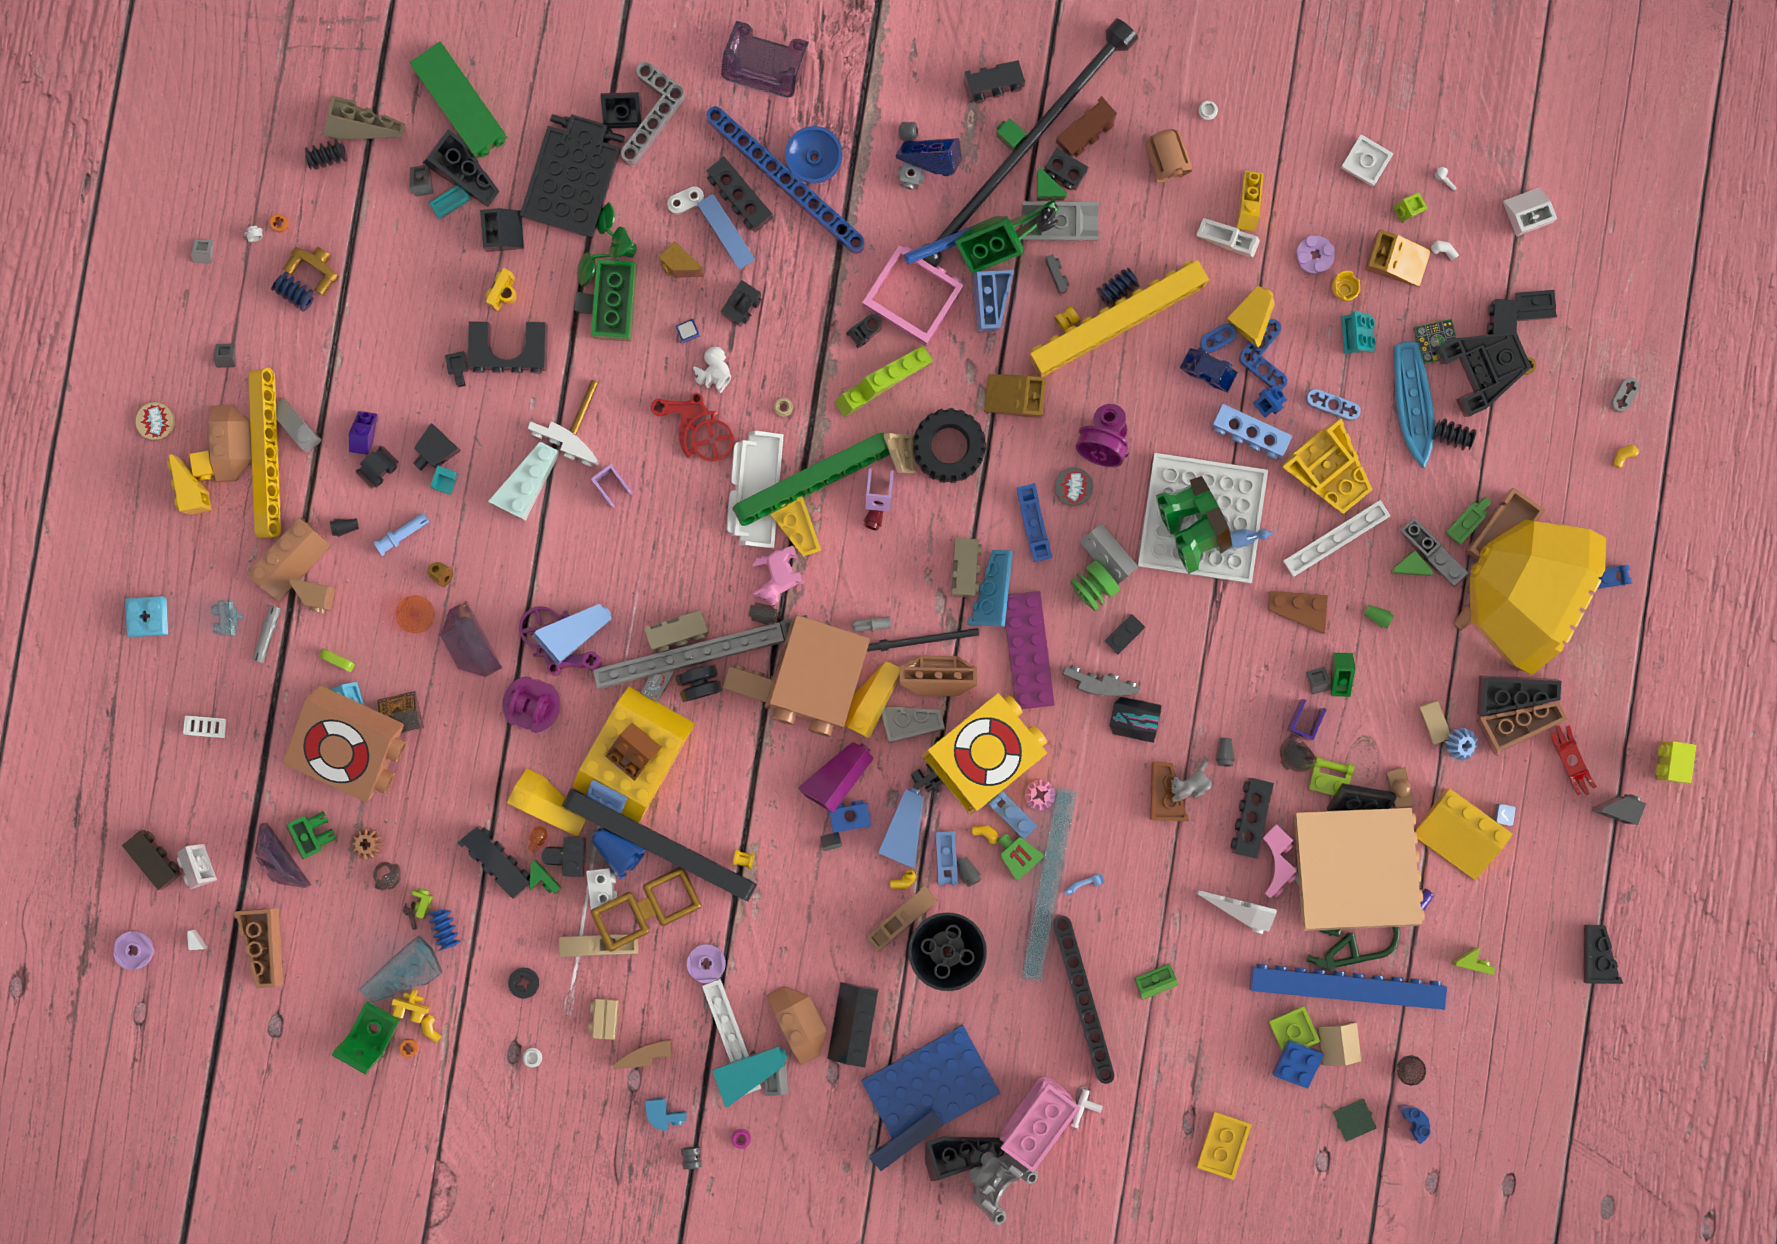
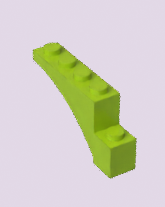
M921 346L866 376L857 386L842 393L835 400V404L845 418L899 382L930 365L933 360L924 346Z

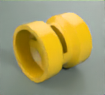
M1068 306L1062 314L1058 313L1054 316L1057 324L1064 332L1072 324H1077L1081 321L1071 306Z

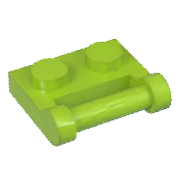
M1316 756L1308 790L1334 796L1342 783L1350 784L1354 765L1336 763ZM1320 767L1345 772L1344 778L1321 773L1319 770Z

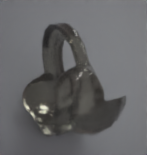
M389 862L378 864L373 872L374 887L381 891L395 888L401 880L399 865L397 863L390 864ZM383 866H387L390 869V873L385 874L379 880L377 877L378 870Z

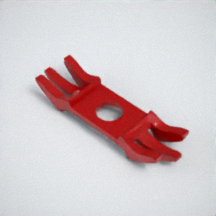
M1558 725L1556 726L1559 742L1562 745H1559L1555 733L1552 732L1550 735L1554 747L1559 753L1576 794H1581L1576 783L1577 781L1585 795H1589L1583 776L1593 789L1597 786L1591 778L1589 770L1586 768L1578 750L1570 725L1566 726L1567 738L1569 740L1567 742ZM1569 755L1577 757L1578 762L1575 766H1570L1567 763Z

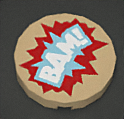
M158 402L144 405L136 416V427L139 433L153 441L162 440L170 435L175 426L173 412L166 405Z

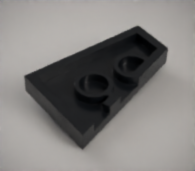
M1342 783L1329 803L1327 812L1335 810L1390 809L1396 800V795L1394 792Z
M1584 925V983L1623 984L1617 970V961L1613 957L1612 945L1606 925Z

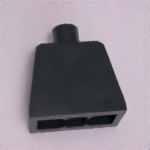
M431 423L414 447L420 456L413 464L421 471L428 463L436 469L437 466H441L461 450Z

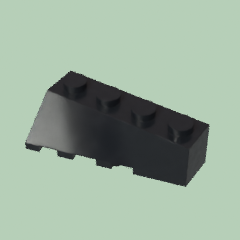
M477 826L457 843L461 847L465 845L469 849V855L477 862L481 861L483 863L481 865L482 869L490 876L494 875L496 877L494 879L495 882L512 899L516 898L530 885V874L525 869L521 870L517 866L518 861L512 855L508 856L503 851L505 847L498 840L495 842L490 837L492 834L485 826L483 828Z

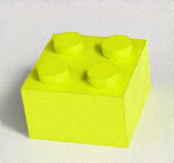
M1675 741L1662 742V745L1658 748L1659 764H1657L1655 769L1657 780L1691 783L1696 745Z

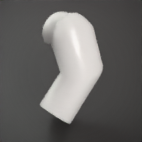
M1438 240L1431 246L1434 254L1440 251L1445 252L1451 261L1459 256L1449 242Z

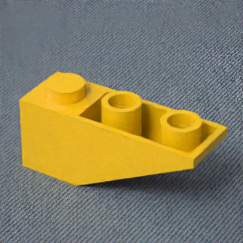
M1246 170L1244 172L1236 228L1256 230L1260 217L1264 173Z

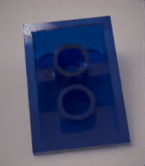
M959 138L904 141L896 153V159L933 174L950 176L955 173L962 161Z

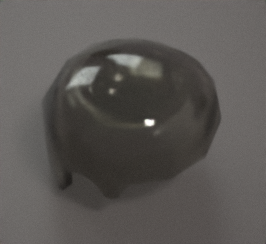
M1413 1055L1404 1056L1397 1064V1076L1403 1084L1409 1086L1419 1085L1425 1079L1426 1066L1419 1057Z

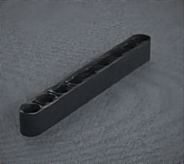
M1059 915L1054 919L1053 927L1095 1074L1101 1083L1109 1084L1114 1080V1070L1072 923L1068 917ZM1060 919L1067 921L1068 925L1065 929L1061 930L1057 927ZM1065 938L1072 939L1073 944L1070 948L1063 947L1062 942ZM1075 956L1078 959V964L1071 967L1068 965V959ZM1081 975L1083 977L1081 985L1073 983L1075 976ZM1087 994L1089 996L1086 1004L1079 1003L1080 995ZM1087 1013H1093L1094 1020L1090 1023L1084 1021V1016ZM1096 1031L1099 1033V1039L1093 1042L1089 1039V1036L1092 1032ZM1099 1050L1105 1053L1102 1060L1095 1059V1053ZM1104 1069L1110 1071V1076L1107 1079L1100 1077V1072Z

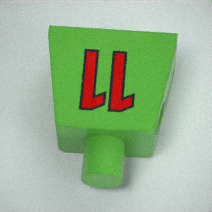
M1005 833L998 840L1005 848L1000 853V856L1017 881L1044 857L1041 852L1020 836L1013 841Z

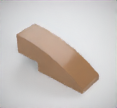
M671 1039L649 1043L631 1051L613 1065V1069L652 1066L654 1064L653 1058L672 1056Z

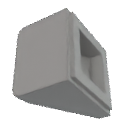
M194 239L191 250L194 263H212L213 240Z

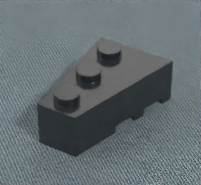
M1019 60L998 64L995 68L988 70L986 67L980 68L981 72L971 74L970 70L964 72L963 82L970 103H981L991 96L998 98L1008 91L1012 93L1018 92L1025 86V79Z

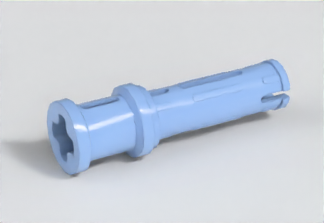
M422 512L394 532L388 531L386 536L378 541H373V543L383 556L392 547L399 546L401 540L430 522Z

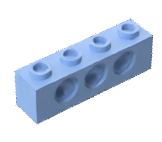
M1225 404L1220 406L1211 426L1215 428L1214 431L1220 435L1228 434L1232 436L1231 439L1241 444L1245 442L1249 444V448L1258 452L1260 450L1265 451L1268 457L1276 460L1284 456L1292 438V435ZM1229 421H1236L1238 423V429H1231L1229 427ZM1248 428L1255 431L1256 435L1254 438L1247 436L1246 430ZM1264 437H1271L1273 444L1271 446L1266 445Z

